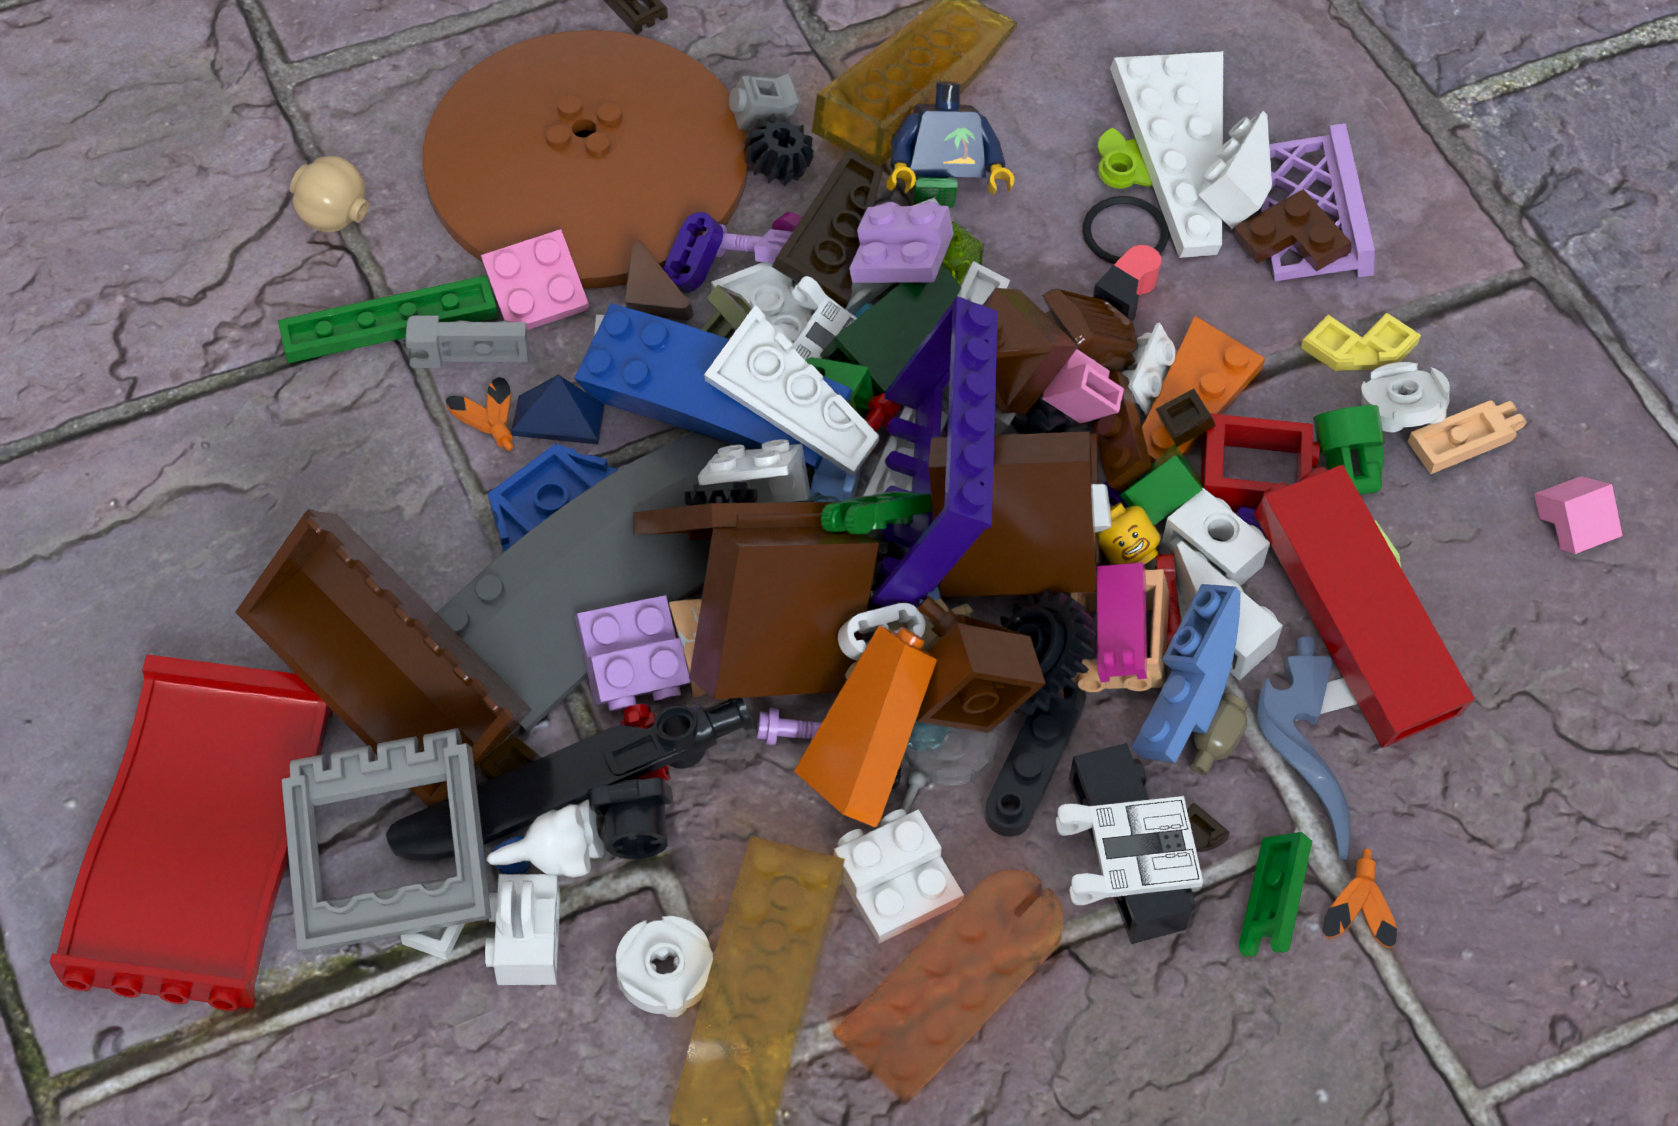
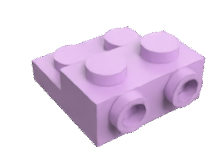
M932 201L916 206H900L894 202H886L874 207H867L857 229L860 246L849 268L852 283L934 282L954 234L949 207L940 206Z
M666 595L574 615L594 706L608 703L609 711L624 709L637 704L635 697L651 693L653 694L654 701L665 700L680 696V687L691 683L681 638H676Z

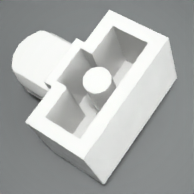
M499 874L498 893H489L491 919H489V922H496L495 937H487L485 946L486 967H494L497 985H557L561 899L558 876L547 874Z

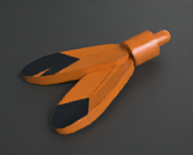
M497 377L489 385L487 409L462 396H449L446 399L448 410L457 419L482 432L491 434L499 447H504L507 451L513 449V444L511 443L513 436L506 426L509 417L511 393L510 386L504 378Z
M1368 848L1363 850L1362 858L1357 860L1355 879L1345 887L1325 915L1323 934L1329 939L1343 934L1362 910L1374 939L1383 947L1392 948L1396 942L1397 927L1383 894L1374 882L1376 862L1372 860V851Z

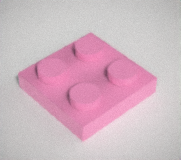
M561 229L481 255L503 321L526 322V328L529 330L589 310L588 300Z

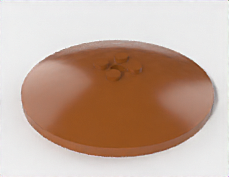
M602 30L566 31L531 38L511 45L492 54L465 73L448 90L430 119L423 146V171L430 202L441 224L461 247L481 262V255L561 229L583 289L606 288L627 284L632 245L638 240L642 242L664 269L665 262L678 233L690 215L697 212H705L720 224L726 225L738 207L748 177V164L745 163L746 151L744 150L747 131L738 128L734 113L729 107L730 93L727 88L706 67L687 54L653 39L629 33ZM582 130L594 132L586 138L575 135ZM702 231L698 232L697 237L702 235Z

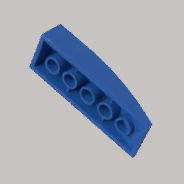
M610 303L574 377L586 393L603 404L735 445H744L745 448L751 450L761 449L763 443L780 439L788 440L789 445L802 444L705 381L704 374L730 339L682 323ZM823 376V380L833 391L849 402L853 393L851 388ZM802 444L806 467L818 470L823 457Z

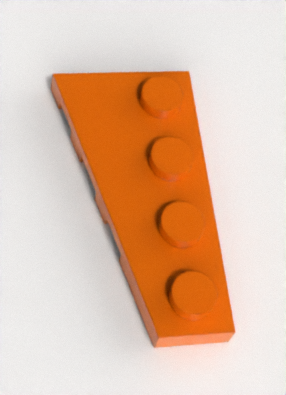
M1194 316L1175 356V360L1165 377L1161 392L1156 397L1142 426L1151 464L1169 447L1175 444L1155 410L1156 408L1194 388L1209 413L1223 414L1263 369L1265 358L1197 316ZM1203 433L1177 447L1184 457L1200 441Z

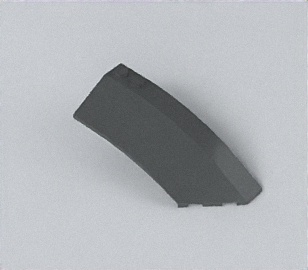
M694 432L636 459L571 500L525 534L437 612L477 655L532 709L519 724L526 732H529L588 677L574 615L663 595L667 596L669 605V602L685 599L704 585L711 540H689V534L634 535L633 512L688 506L685 504L684 492L693 491V485L699 484L698 475L712 457L718 454V449L731 445L729 442Z

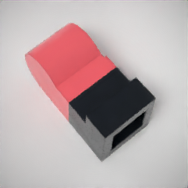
M1137 245L1130 248L1095 284L1093 297L1107 301L1133 321L1136 316L1140 295L1151 292L1157 285L1161 267L1159 252L1148 245Z

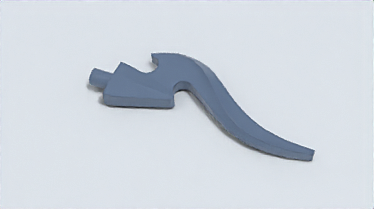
M1305 636L1296 640L1298 656H1287L1284 664L1291 687L1285 690L1272 687L1269 679L1266 678L1258 698L1256 717L1262 735L1267 742L1300 773L1320 798L1332 824L1338 859L1346 860L1350 843V813L1346 796L1334 773L1293 723L1295 720L1300 719L1306 720L1312 725L1318 722L1332 666L1330 656L1316 655L1314 638Z

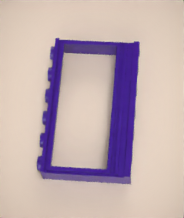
M958 296L885 391V399L916 410L915 423L894 417L887 425V430L891 435L914 443V457L892 451L885 459V464L889 469L913 477L912 492L897 486H889L885 492L926 493L931 496L928 468L931 438L941 437L942 393L950 381L944 509L934 521L932 511L913 515V523H910V527L903 524L887 523V528L881 529V534L886 540L909 547L908 553L902 560L885 557L879 564L880 573L887 578L873 594L872 602L885 607L898 603H909L917 608L920 599L924 600L928 597V592L931 593L981 533L992 525L998 311Z

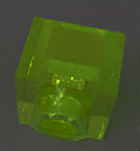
M953 221L952 228L954 234L943 259L942 266L946 267L960 284L973 261L982 265L984 244Z

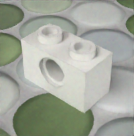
M1202 488V491L1167 518L1162 543L1175 553L1177 543L1183 541L1192 550L1201 552L1208 559L1210 565L1223 576L1233 579L1241 586L1263 567L1270 542L1265 539L1263 533L1257 527L1248 525L1232 512L1224 500L1215 498ZM1213 538L1221 539V540H1223V541H1217V540H1214Z

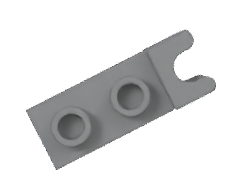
M410 316L407 320L406 347L411 349L409 365L413 368H441V362H528L529 344L526 322H440L439 316Z

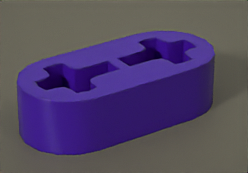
M705 212L694 213L685 220L665 262L663 270L682 292L689 293L695 291L702 285L722 243L723 228L720 223ZM708 229V231H707V233H706L705 236L699 235V236L697 237V234H698L699 231H702V232H703V231H706V230ZM689 267H691L688 274L682 273L680 275V271L682 270V268L688 269Z

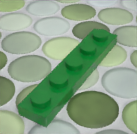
M484 275L277 321L287 363L406 338L407 320L410 316H439L440 322H480L498 318L488 277Z

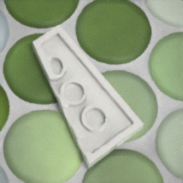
M754 305L704 374L706 382L853 477L879 441V435L840 394L837 395L823 380V376L812 364L809 365L793 348V344L766 320V316L756 305Z

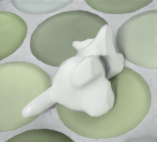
M589 799L579 805L570 804L558 811L551 810L538 816L527 830L524 839L503 846L490 853L487 861L492 865H509L521 861H530L547 875L554 876L565 875L574 878L590 873V858H602L604 855V845L597 832L596 813L590 809Z

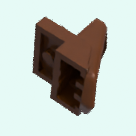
M1051 289L1042 295L1049 308V311L1045 314L1079 346L1077 348L1079 351L1110 371L1109 375L1115 370L1121 372L1136 362L1132 353L1137 350L1138 341L1133 322L1107 301L1061 289Z

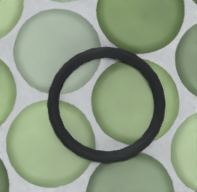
M1131 196L1110 197L1094 205L1086 214L1083 222L1085 242L1091 251L1109 263L1115 264L1121 257L1104 251L1097 245L1091 233L1093 219L1104 208L1118 204H1129L1138 206L1153 215L1161 230L1159 243L1154 248L1159 254L1165 249L1169 240V229L1163 214L1155 206L1143 199Z

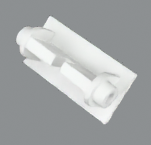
M1156 323L1152 333H1144L1142 336L1137 337L1138 348L1132 353L1136 362L1128 367L1129 370L1122 372L1129 379L1128 387L1132 391L1135 404L1138 403L1145 415H1148L1156 397L1159 396L1162 384L1177 353L1173 342L1169 339L1160 323Z

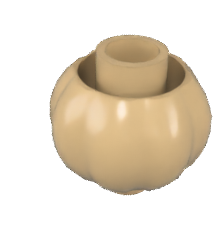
M323 156L309 165L304 164L297 170L292 179L290 192L294 195V209L299 218L307 226L315 230L335 232L345 228L353 221L360 223L369 209L370 203L365 199L366 184L363 176L352 163L339 156Z

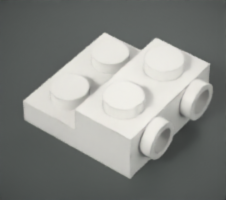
M903 809L895 810L881 820L880 828L867 834L862 829L852 830L840 838L838 841L839 847L834 849L833 866L878 944L963 904L964 894L941 857L942 847L919 809L909 814H906Z

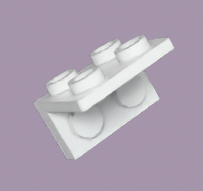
M785 439L765 442L762 444L761 449L745 450L744 445L722 447L718 449V454L712 457L698 475L699 485L726 482L748 483V489H757V501L755 503L805 501L811 496L803 445H789L788 440Z

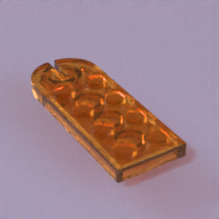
M1003 870L989 875L833 1032L834 1038L906 1105L1056 949L1063 934V910L1058 897L1050 888L1042 894V881L1028 872ZM1034 902L1019 918L1014 914L1023 904Z

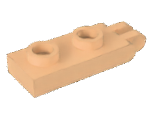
M1491 400L1447 417L1440 423L1430 424L1412 431L1408 444L1431 475L1511 442L1517 436L1516 431L1522 429L1527 421L1522 414L1514 415L1517 408L1512 401L1496 406Z

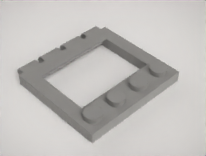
M458 728L424 734L423 752L420 750L418 738L414 736L378 743L377 761H375L374 752L370 745L332 752L331 770H329L328 760L324 754L290 761V777L281 780L297 951L308 953L491 919L472 747L467 743L462 744ZM447 781L457 876L323 901L314 806Z

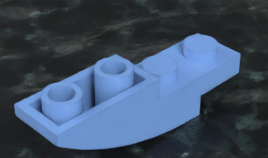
M1201 584L1194 596L1188 611L1162 658V661L1172 671L1132 746V749L1141 758L1176 763L1191 732L1207 733L1226 687L1237 641L1241 592L1236 586Z

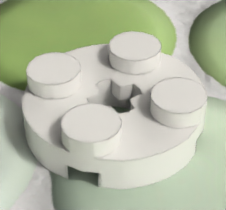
M1391 363L1376 368L1371 372V380L1367 383L1363 382L1361 386L1362 406H1379L1382 429L1386 432H1397L1404 427H1415L1427 423L1437 424L1446 418L1450 385L1446 376L1435 368L1431 367L1430 374L1418 370V363Z
M662 916L661 921H653L648 924L646 920L640 922L624 935L617 948L616 967L619 988L632 1004L644 1011L663 1014L667 1017H678L687 1008L698 1003L711 986L714 967L713 953L710 949L709 941L705 933L697 925L684 918ZM668 955L675 958L673 963L676 970L672 973L659 974L657 973V967L652 963L656 958L664 961Z

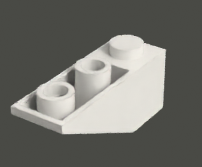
M1264 111L1251 120L1244 117L1235 124L1229 132L1232 138L1216 154L1219 160L1212 164L1203 175L1206 182L1198 195L1231 229L1258 211L1272 188L1268 119Z
M1183 541L1177 543L1174 553L1176 582L1188 609L1201 584L1236 586L1241 592L1238 634L1230 673L1240 681L1276 649L1283 625L1278 622L1272 611L1266 607L1259 606L1248 597L1236 581L1226 578L1211 566L1208 559L1201 552L1192 550Z

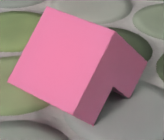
M1077 349L1044 390L1043 400L1081 424L1119 413L1124 388L1108 378L1110 373L1108 369Z
M1580 476L1534 494L1539 519L1555 524L1561 550L1577 554L1623 536L1613 486L1610 483Z

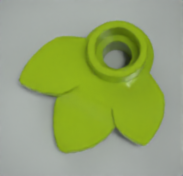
M1110 128L1103 133L1097 146L1102 158L1098 167L1100 179L1106 185L1118 189L1127 188L1133 184L1147 187L1153 186L1136 139L1126 141L1123 135L1114 128Z

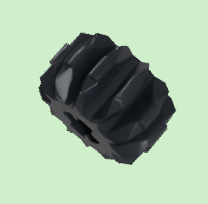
M774 114L767 121L759 119L754 124L751 133H748L744 142V150L746 151L745 163L754 166V176L764 174L767 176L768 184L774 179H778L785 186L791 179L798 181L804 175L807 167L810 166L814 152L812 149L813 137L804 134V125H792L790 116L784 121H780Z

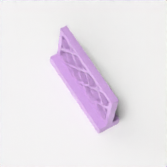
M1346 123L1330 125L1329 135L1269 144L1270 158L1276 157L1284 162L1275 173L1271 171V190L1278 186L1290 192L1291 194L1288 196L1290 197L1304 189L1322 210L1338 218L1335 225L1351 241V253L1317 272L1305 259L1299 264L1281 266L1280 258L1288 249L1300 254L1293 245L1270 257L1274 281L1355 269L1357 278L1373 276L1375 248ZM1323 150L1324 158L1316 166L1300 159L1307 152ZM1292 167L1308 174L1299 185L1284 178ZM1316 179L1331 186V189L1323 198L1307 190ZM1266 197L1260 212L1265 211L1278 202Z

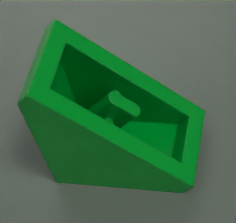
M1175 444L1169 447L1151 464V469L1120 494L1129 507H1142L1154 525L1203 490L1200 476Z

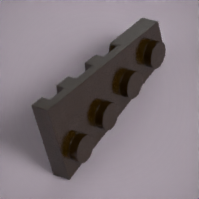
M847 149L777 255L772 267L798 283L805 276L813 278L829 298L846 309L850 301L853 284L849 268L860 246L857 229L867 207H874L883 169Z

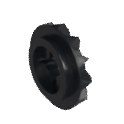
M726 482L709 485L694 484L693 491L684 492L685 504L688 506L710 503H755L757 501V489H748V483Z

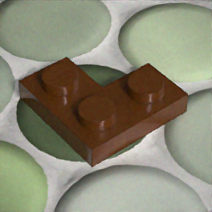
M1304 189L1234 227L1236 240L1257 264L1291 245L1297 249L1316 272L1351 253V241Z

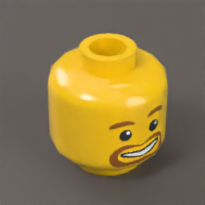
M1122 503L1110 507L1111 528L1097 532L1099 548L1109 564L1118 565L1143 562V565L1155 558L1158 555L1156 547L1160 542L1161 536L1145 510L1140 506H1131L1125 509Z

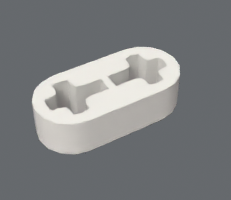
M898 603L863 612L852 617L842 625L838 633V643L845 655L851 659L859 660L870 640L867 643L864 640L857 641L854 637L856 631L860 634L872 631L875 633L879 625L889 629V626L898 620L899 623H907L910 631L922 637L926 626L924 617L916 610L914 605L909 603Z

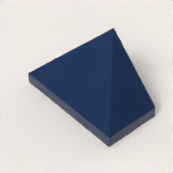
M558 374L519 395L511 430L512 436L598 444L605 410L604 404Z

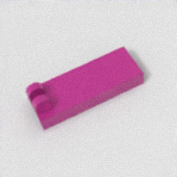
M1143 562L1097 566V673L1100 682H1110V677L1137 675V679H1147L1146 572Z

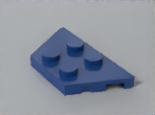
M555 443L488 493L489 504L503 553L561 507L620 469L608 466L607 459L594 455H581L575 449Z

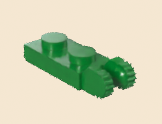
M891 491L842 500L825 505V508L822 509L823 512L821 513L820 520L823 529L828 532H842L847 529L852 534L870 533L871 529L887 528V523H913V515L932 512L931 496L926 493Z

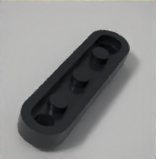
M1066 686L1063 692L1068 693L1070 697L1064 698L1062 703L1051 697L1048 711L1045 712L1036 706L1034 713L1027 715L986 802L985 820L989 828L1001 836L1013 837L1022 834L1030 826L1082 715L1086 700L1085 690L1079 687L1072 689ZM1005 803H1012L1016 805L1018 809L1014 811H1007L1002 807V805Z

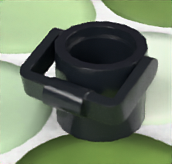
M663 778L625 780L588 790L590 809L597 815H604L606 850L611 855L624 859H643L655 856L666 849L668 842L665 804L673 803V793L670 785Z

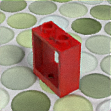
M1210 413L1216 426L1204 432L1202 437L1200 471L1202 488L1215 498L1224 500L1232 512L1238 513L1241 506L1257 509L1263 499L1262 494L1268 488L1278 483L1223 478L1224 446L1297 453L1296 483L1301 481L1304 475L1312 471V468H1317L1320 445L1318 442H1313V424Z

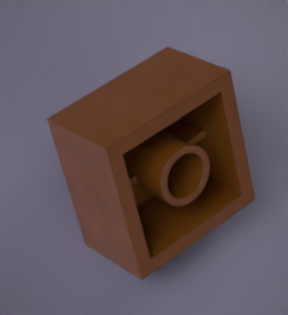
M995 288L983 304L985 307L998 311L995 407L1001 413H1027L1079 346L1021 290Z
M930 596L925 598L916 608L933 625L931 630L937 635L924 649L935 657L937 662L916 722L990 733L1046 684L1030 636L966 615H956L951 609L946 612Z

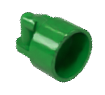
M1379 406L1348 407L1314 416L1316 439L1320 445L1319 455H1325L1327 470L1343 464L1360 495L1377 493L1382 487L1381 475L1384 460L1382 445L1385 444ZM1357 452L1361 475L1354 476L1350 453Z

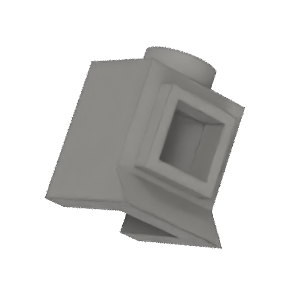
M789 73L775 79L741 76L736 87L731 90L729 95L730 110L734 113L738 128L743 130H752L754 124L759 119L767 121L773 114L780 121H784L789 116L791 118L799 104V99Z

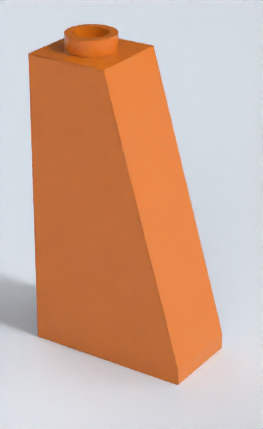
M881 625L878 626L794 770L799 777L840 813L875 828L882 818L937 662L935 657L922 648L925 640L914 632L900 627L896 633Z

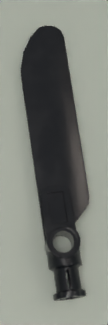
M729 698L706 708H702L700 705L691 709L678 705L668 707L658 714L655 718L654 726L648 729L625 725L614 726L478 785L477 795L483 845L532 824L538 816L548 811H558L570 804L576 805L589 799L588 790L591 788L633 780L667 765L678 769L694 766L704 757L706 749L717 745L718 738L741 728L745 730L753 728L750 714L743 699ZM449 799L406 816L392 824L386 833V838L392 852L396 856L409 860L436 861L455 856Z

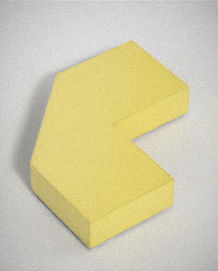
M1388 313L1363 337L1330 315H1327L1303 339L1301 349L1334 371L1375 370L1387 364L1401 362L1418 345L1421 335Z

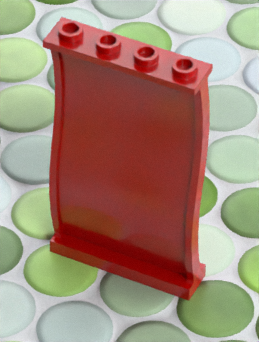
M147 654L142 668L144 675L143 686L127 747L77 876L57 954L52 953L49 963L59 981L64 986L77 991H89L91 987L110 989L113 993L128 998L139 997L141 993L159 996L162 1000L173 1004H187L189 1000L208 1002L210 1006L224 1011H234L237 1007L254 1009L256 1001L254 989L263 947L281 881L289 861L281 779L290 777L291 760L321 755L328 719L333 716L334 711L296 673Z

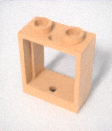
M1163 569L1145 570L1146 610H1153L1150 658H1147V679H1137V675L1110 677V682H1100L1097 673V659L1083 658L1082 663L1089 670L1087 673H1077L1074 678L1078 682L1080 689L1087 692H1099L1103 689L1118 688L1145 691L1150 688L1163 687L1166 664L1162 661V658L1166 653L1169 610V590ZM1097 592L1071 593V597L1086 608L1085 613L1090 615V611H1097Z

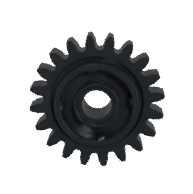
M1044 590L1040 600L1030 594L1028 595L1025 608L1015 603L1013 604L1014 615L1011 618L1005 616L1000 618V623L1003 627L1031 637L1046 683L1014 711L1016 714L1022 710L1026 714L1032 715L1036 706L1046 712L1049 710L1051 697L1062 703L1064 701L1063 689L1066 686L1077 689L1078 684L1074 679L1077 673H1087L1089 670L1082 663L1083 658L1095 654V650L1086 645L1097 637V633L1089 628L1094 621L1093 618L1085 613L1086 608L1061 591L1053 595L1048 590Z

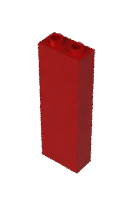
M1343 464L1330 470H1326L1325 467L1316 468L1304 475L1301 481L1289 486L1286 482H1281L1268 488L1262 494L1263 499L1254 515L1381 747H1387L1460 716L1475 698Z

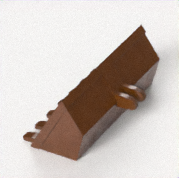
M308 509L235 612L367 746L370 745L376 755L378 743L414 736L418 738L420 750L423 752L424 734L458 728L462 744L467 743L472 747L474 768L476 770L532 710L338 514ZM447 781L410 788L428 807L448 799Z

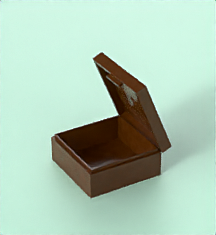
M1090 431L994 435L992 525L981 533L940 581L941 597L1042 594L1044 590H1048L1051 593H1057L1058 591L1063 593L1097 592V566H1100L1099 537L1097 532L1095 533L1093 484H1098L1097 433L1090 434ZM947 437L931 438L928 468L933 521L941 513L945 505Z
M835 502L710 503L633 512L634 535L689 534V540H711L689 679L713 699L830 693L842 690L847 681L845 677L847 670L858 660L851 659L842 652L838 643L839 629L852 617L867 611L879 543L866 534H852L847 529L842 532L825 531L820 520L821 513L823 512L822 509L825 508V505ZM858 631L854 633L857 641L862 639V634Z

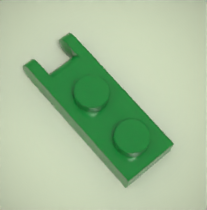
M1303 832L1264 837L1262 839L1239 941V950L1244 957L1257 955L1261 938L1271 937L1270 944L1275 953H1284L1290 948L1312 846V840Z

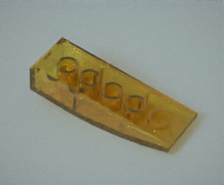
M938 0L817 93L812 133L844 150L850 149L879 167L891 157V137L904 118L913 113L915 105L935 104L936 83L939 81L961 83V94L1015 31L1017 21L976 0Z
M750 836L697 1014L669 1126L775 1125L844 883V858Z

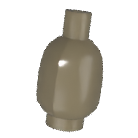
M1223 693L1207 733L1194 732V744L1198 752L1190 768L1196 773L1207 775L1214 760H1221L1230 756L1239 744L1247 728L1245 712L1248 708L1247 703L1240 697L1231 693Z

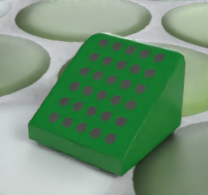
M917 176L914 185V205L935 197L940 206L954 207L958 181L954 177Z

